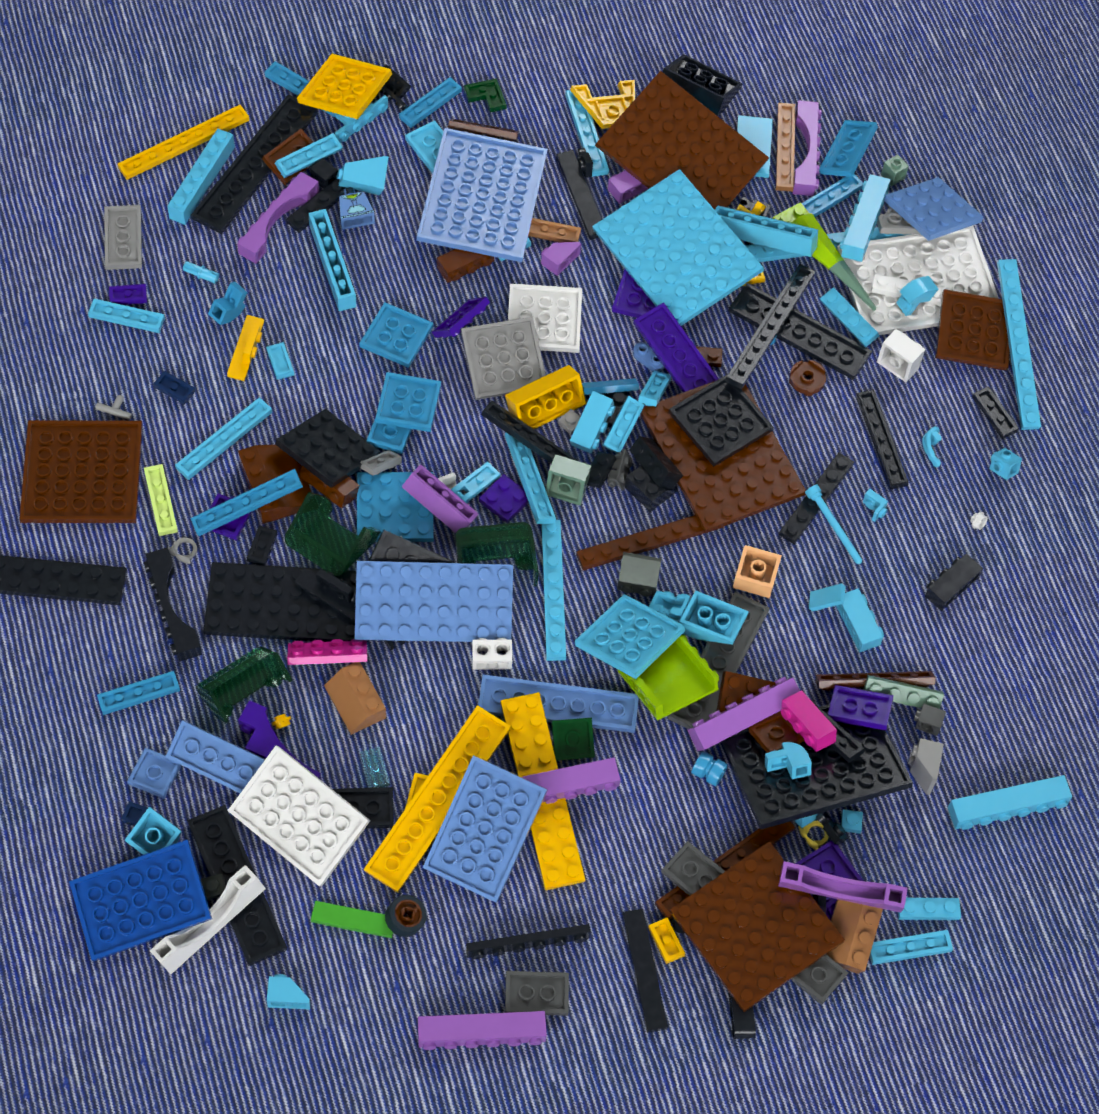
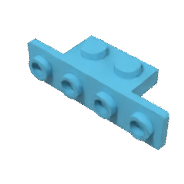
M384 95L374 104L370 103L358 120L335 113L336 118L344 124L342 128L335 132L340 143L345 142L352 134L360 131L364 125L372 122L377 115L384 113L388 108V97Z

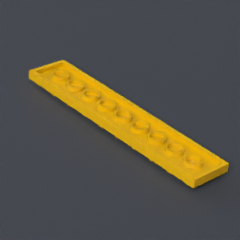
M540 693L501 700L505 723L511 726L508 737L517 775L523 777L558 769ZM557 799L556 802L551 804L542 802L531 826V833L545 890L585 882L566 799Z
M477 705L365 866L364 871L398 893L435 840L472 756L475 755L489 761L511 729V726Z

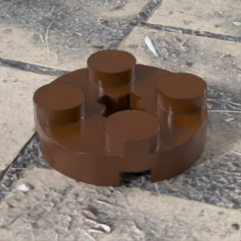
M809 360V362L799 361L791 368L789 383L796 391L806 396H812L814 393L821 391L825 386V369L821 364L813 360ZM804 375H811V380L805 379Z

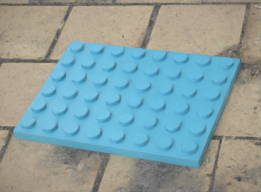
M680 169L592 226L594 232L653 304L657 307L664 302L680 326L764 271V267Z

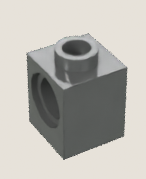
M923 704L921 710L917 709L914 721H917L915 729L938 736L946 711Z

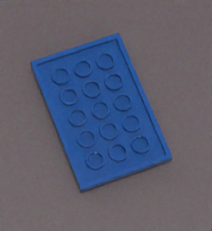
M189 840L69 881L91 961H97L212 920Z

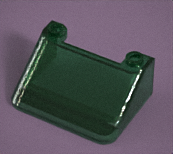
M308 492L285 534V543L319 567L333 573L335 576H340L375 543L380 531L372 527H363L359 536L328 517L333 510L332 503L328 498Z

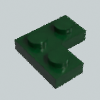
M497 78L464 85V92L468 103L485 99L490 113L507 109V104Z

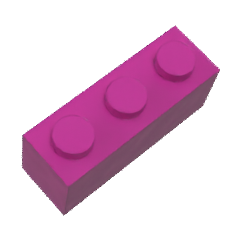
M802 690L782 700V717L792 724L795 732L800 733L805 743L811 746L815 752L836 742L837 729Z

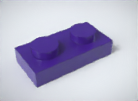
M146 284L110 286V302L120 305L147 303Z

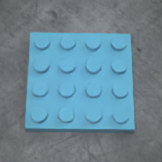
M624 594L575 640V646L637 679L685 632V626Z

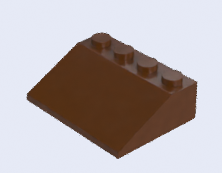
M275 444L255 445L238 450L239 463L250 490L293 469L296 470L298 476L300 475L301 464ZM299 476L303 485L302 488L258 508L257 511L262 524L317 508L308 482Z

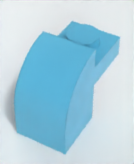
M929 276L919 277L901 289L900 293L902 295L896 303L905 316H909L919 303L930 301L938 291V287Z
M783 742L782 750L765 753V768L767 772L787 767L791 779L811 775L812 762L807 751L796 743Z

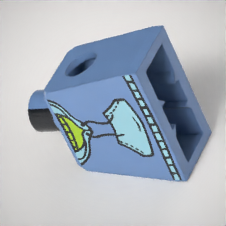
M353 187L346 188L344 190L345 195L339 197L341 229L375 224L374 210L365 193H355Z

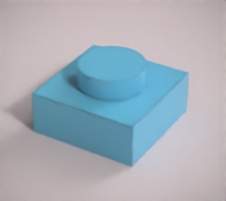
M843 809L841 826L845 832L861 833L863 812Z

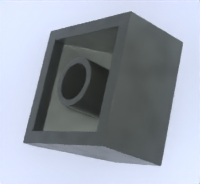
M623 552L617 590H621L624 593H638L646 597L654 596L662 559Z

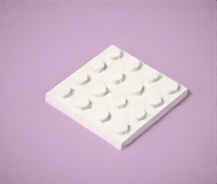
M510 284L508 320L533 316L541 351L579 353L582 288Z

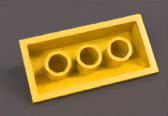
M570 365L505 395L509 412L533 429L564 415L570 409L575 410L586 404L580 374Z

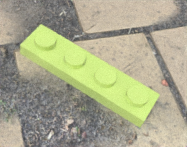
M163 464L145 467L144 472L158 534L163 536L177 533V525Z

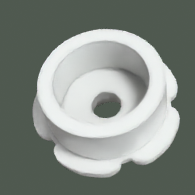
M979 512L972 516L970 522L974 529L981 530L987 523L988 518L983 512Z

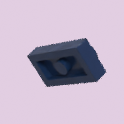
M163 371L153 383L154 388L184 405L195 393V387L166 371Z

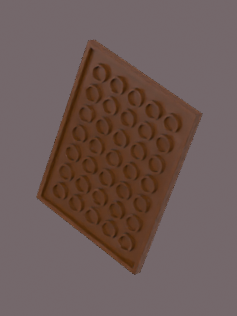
M662 71L654 77L595 145L648 189L680 169L714 210L717 206L727 208L769 159L767 155Z
M713 382L659 401L656 407L645 406L640 413L655 442L683 474L678 485L704 533L711 532L806 495L805 487L773 431L713 467L668 413L671 407ZM745 384L742 388V391L748 396V398L761 412L760 408L758 407L756 401L754 400L752 394L750 393L748 387Z

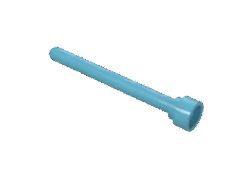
M818 484L810 487L805 491V494L809 499L817 503L854 562L861 564L862 558L822 499V490Z

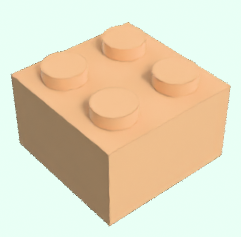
M745 545L733 588L770 598L782 555Z

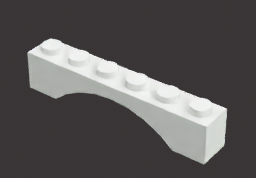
M244 865L229 879L220 898L210 909L212 920L165 936L150 952L172 974L266 888L252 871Z

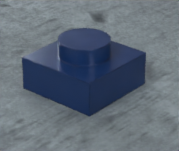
M129 801L121 817V822L135 826L148 807Z

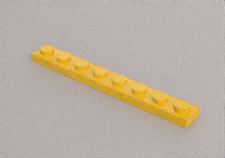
M238 105L118 163V169L125 179L128 180L209 141L217 128L227 132L250 121L249 115L241 105Z

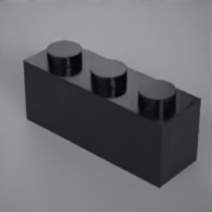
M639 436L629 449L657 486L673 490L683 477V474L664 454L654 439Z
M967 553L962 558L957 557L953 561L951 568H945L936 581L933 579L926 586L927 592L925 597L939 610L943 611L980 577L983 567Z

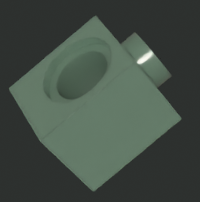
M896 155L884 162L881 175L884 178L890 179V185L893 186L906 178L909 166L899 155Z

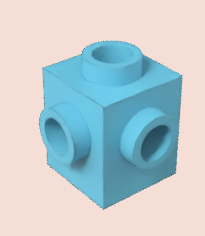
M1003 448L992 455L990 470L1008 480L1019 473L1022 458L1012 451Z

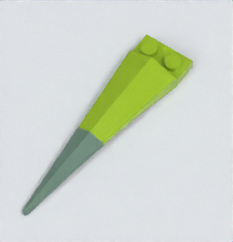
M801 202L772 218L817 229V248L812 256L846 284L873 311L876 310V306L814 215L809 213Z

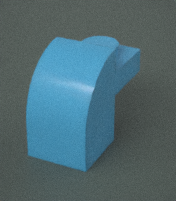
M231 282L225 296L213 301L208 315L220 325L231 322L244 310L246 305L243 301L248 292L238 283Z

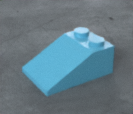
M695 590L679 623L685 626L684 635L697 640L733 645L749 611Z

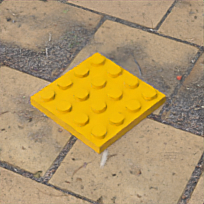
M331 54L299 94L297 101L303 105L358 120L391 77L392 72L391 69Z

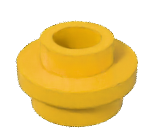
M285 714L276 716L272 726L274 725L277 730L291 725V717H286Z

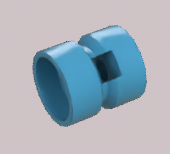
M702 751L691 773L699 778L706 777V782L716 787L721 781L728 764L719 759L714 760L712 755Z

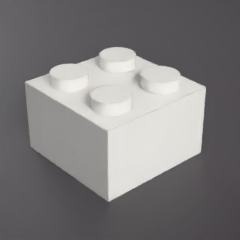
M895 329L883 342L877 363L904 382H907L919 369L925 349L919 343L911 340L905 333Z

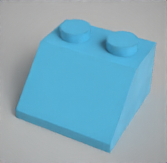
M149 807L125 841L145 855L178 843L182 831Z

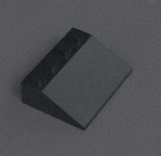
M685 54L663 69L665 75L717 116L726 109L743 85Z

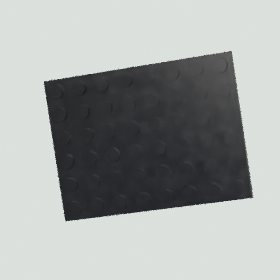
M830 704L820 706L828 715ZM835 721L864 747V753L848 763L830 745L815 752L804 740V742L798 745L802 746L812 762L811 775L797 779H791L787 767L767 772L765 768V753L767 752L751 735L749 727L720 742L760 830L912 788L913 782L886 731Z

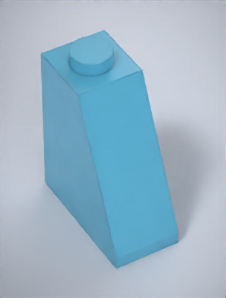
M382 156L345 163L342 169L339 168L337 173L339 186L353 187L354 190L380 195L384 190L389 157Z

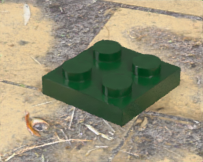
M592 717L551 721L556 761L595 757Z

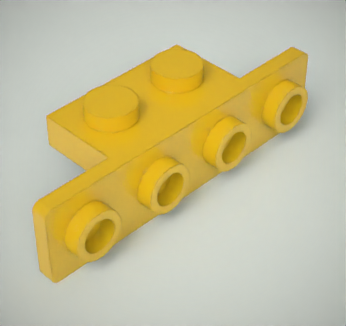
M251 315L246 316L227 377L245 381L251 360L257 354L258 348L256 345L261 342V330L264 319Z

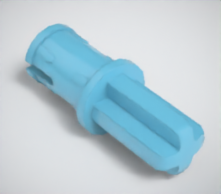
M190 262L184 263L183 271L196 275L198 279H205L213 284H216L219 279L218 272L211 271L205 268L204 265L200 267Z

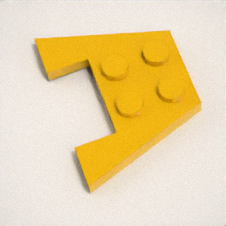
M625 80L618 83L617 86L621 95L592 98L587 84L571 86L570 91L601 129L610 128L635 100V80Z

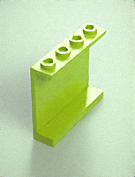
M684 634L673 642L637 679L618 670V673L657 721L719 690L718 674L715 670L712 671L709 668L707 661L699 656L697 649L689 644Z

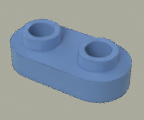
M640 342L634 346V358L648 369L660 372L665 368L660 360L655 361L658 357L647 343Z

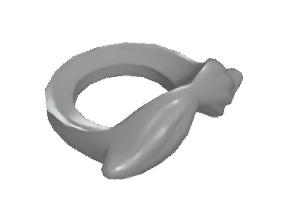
M183 537L176 540L171 547H168L170 555L176 556L179 561L191 564L190 560L197 553V545L192 539ZM190 543L193 546V551L185 556L177 554L180 544Z

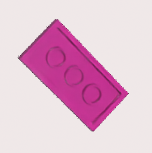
M334 639L331 642L314 640L311 643L294 641L288 643L287 662L288 665L367 662V640L352 639L351 641H343L341 639Z

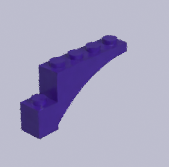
M249 700L238 719L241 731L249 735L252 733L245 746V750L266 759L274 747L279 746L321 780L320 772L302 763L280 742L267 718V708Z

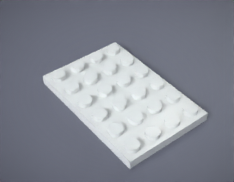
M279 746L274 747L228 810V812L318 886H323L371 821Z

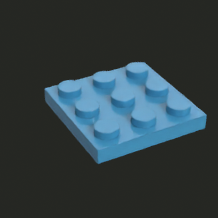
M384 302L360 341V347L409 368L430 334L434 323Z
M387 372L375 423L431 432L441 389V381Z

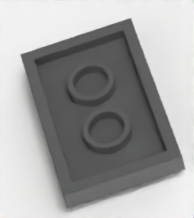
M506 971L505 1013L545 1011V1015L568 1016L569 973Z

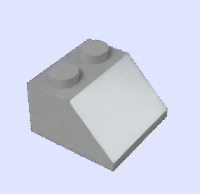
M920 738L918 744H914L912 752H910L908 764H911L910 773L925 794L930 795L938 778L944 744Z

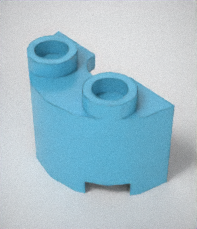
M656 591L649 607L679 622L691 597L687 594H678L675 597L669 591Z

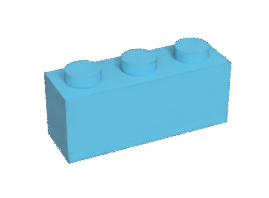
M592 391L571 436V446L590 454L593 449L596 450L600 443L598 438L601 432H605L608 425L606 421L609 416L612 417L616 408L613 399Z
M859 588L846 592L844 603L836 605V608L859 653L880 646L884 633L875 621L874 612L869 610L865 595L861 594Z

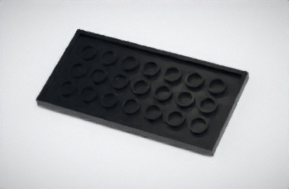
M212 562L203 630L204 635L299 641L322 640L323 642H331L334 639L351 641L354 639L355 621L295 584V580L304 569H308L315 574L320 569ZM322 569L333 573L340 581L348 582L352 586L354 593L356 588V571Z

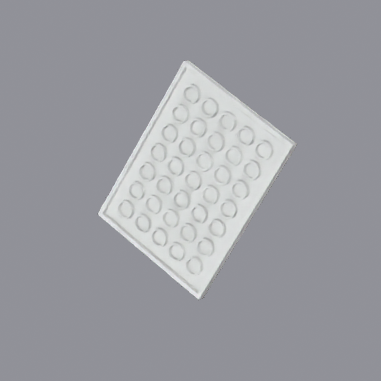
M973 225L930 241L919 234L870 240L862 262L842 257L876 306V310L873 311L849 288L855 309L879 335L891 334L895 329L904 332L939 326L941 306L919 303L911 315L905 316L896 303L899 299L898 297L871 292L875 274L910 281L919 277L929 276L936 286L945 287L946 290L999 299ZM838 245L837 251L840 253V255H842V249H840V245Z

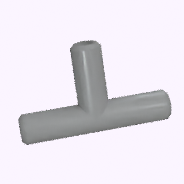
M117 395L112 407L97 403L95 406L96 410L126 420H131L132 418L131 413L119 409L124 400L122 395Z

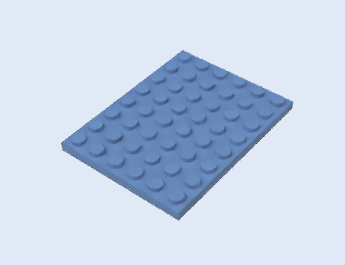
M444 128L416 241L522 262L548 149Z

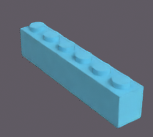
M217 128L168 204L169 219L186 225L191 214L234 150L233 134Z
M870 174L868 181H864L863 192H860L858 197L859 204L856 203L853 214L855 215H851L849 220L850 227H846L844 234L846 238H842L840 243V249H842L841 257L860 262L863 261L877 224L878 216L883 208L885 195L889 191L890 179Z
M717 206L715 209L740 240L811 257L817 248V229L722 206Z
M323 209L308 213L309 226L339 311L355 308L356 294L327 211Z
M1065 775L953 799L947 808L954 828L966 830L977 824L984 826L992 823V821H1006L1017 815L1024 817L1035 811L1042 813L1053 807L1057 809L1064 808L1071 800L1072 794Z

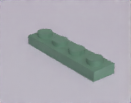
M867 675L863 688L866 691L894 695L893 702L922 708L923 704L940 709L944 697L943 691Z

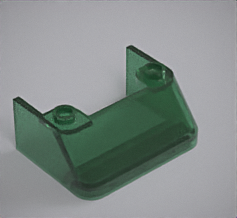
M517 522L465 527L456 532L457 563L476 564V561L514 558L515 566L518 569L531 570L533 587L537 586L539 572L532 527L528 523Z
M257 647L201 681L195 688L215 717L226 723L229 721L228 717L232 715L233 705L263 686L274 688L279 686L282 680L287 682L293 680L278 653L264 647Z

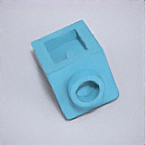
M871 489L865 493L863 503L869 509L875 511L872 521L875 522L878 518L882 519L888 511L886 509L888 501Z

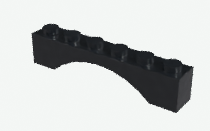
M168 547L146 553V561L143 562L146 573L150 572L151 578H149L151 589H156L157 594H154L156 604L162 607V611H159L162 622H166L168 626L165 628L167 638H172L173 644H170L173 656L177 655L180 662L202 655L195 629L185 624L176 615L169 602V587L175 571Z

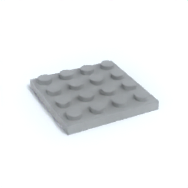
M533 316L461 328L475 400L506 395L546 376Z

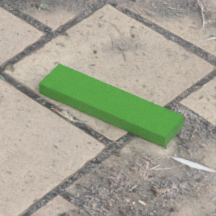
M315 901L311 916L312 923L392 938L393 932L386 924L385 914Z

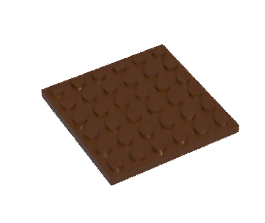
M28 420L20 523H137L142 421Z
M770 841L670 909L671 915L743 1012L753 1007L845 941L810 893L778 887L784 860Z

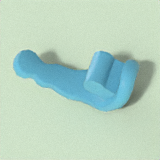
M937 426L932 427L922 437L924 451L934 467H939L941 464L931 445L935 446L942 439L941 435L938 434L940 429Z

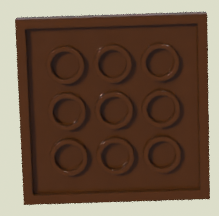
M944 289L942 292L935 358L1007 370L1010 349L1002 299Z

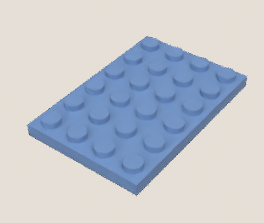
M473 755L423 868L497 903L548 789Z

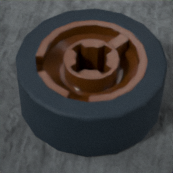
M412 895L397 897L387 907L385 912V921L388 928L400 937L415 935L424 926L427 919V911L424 904Z

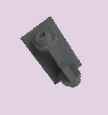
M624 449L623 453L617 452L615 455L616 461L612 469L617 470H610L607 479L609 487L619 486L621 491L624 490L626 476L628 475L629 468L632 466V458L626 449Z

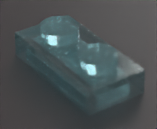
M380 747L361 751L360 756L370 788L390 786Z

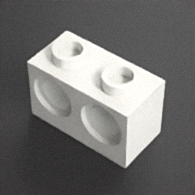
M479 638L473 640V670L512 669V640H507L506 638H498L496 640ZM484 651L486 652V654L481 655L478 652ZM499 651H504V652H506V654L501 655V654H498L497 652H499Z

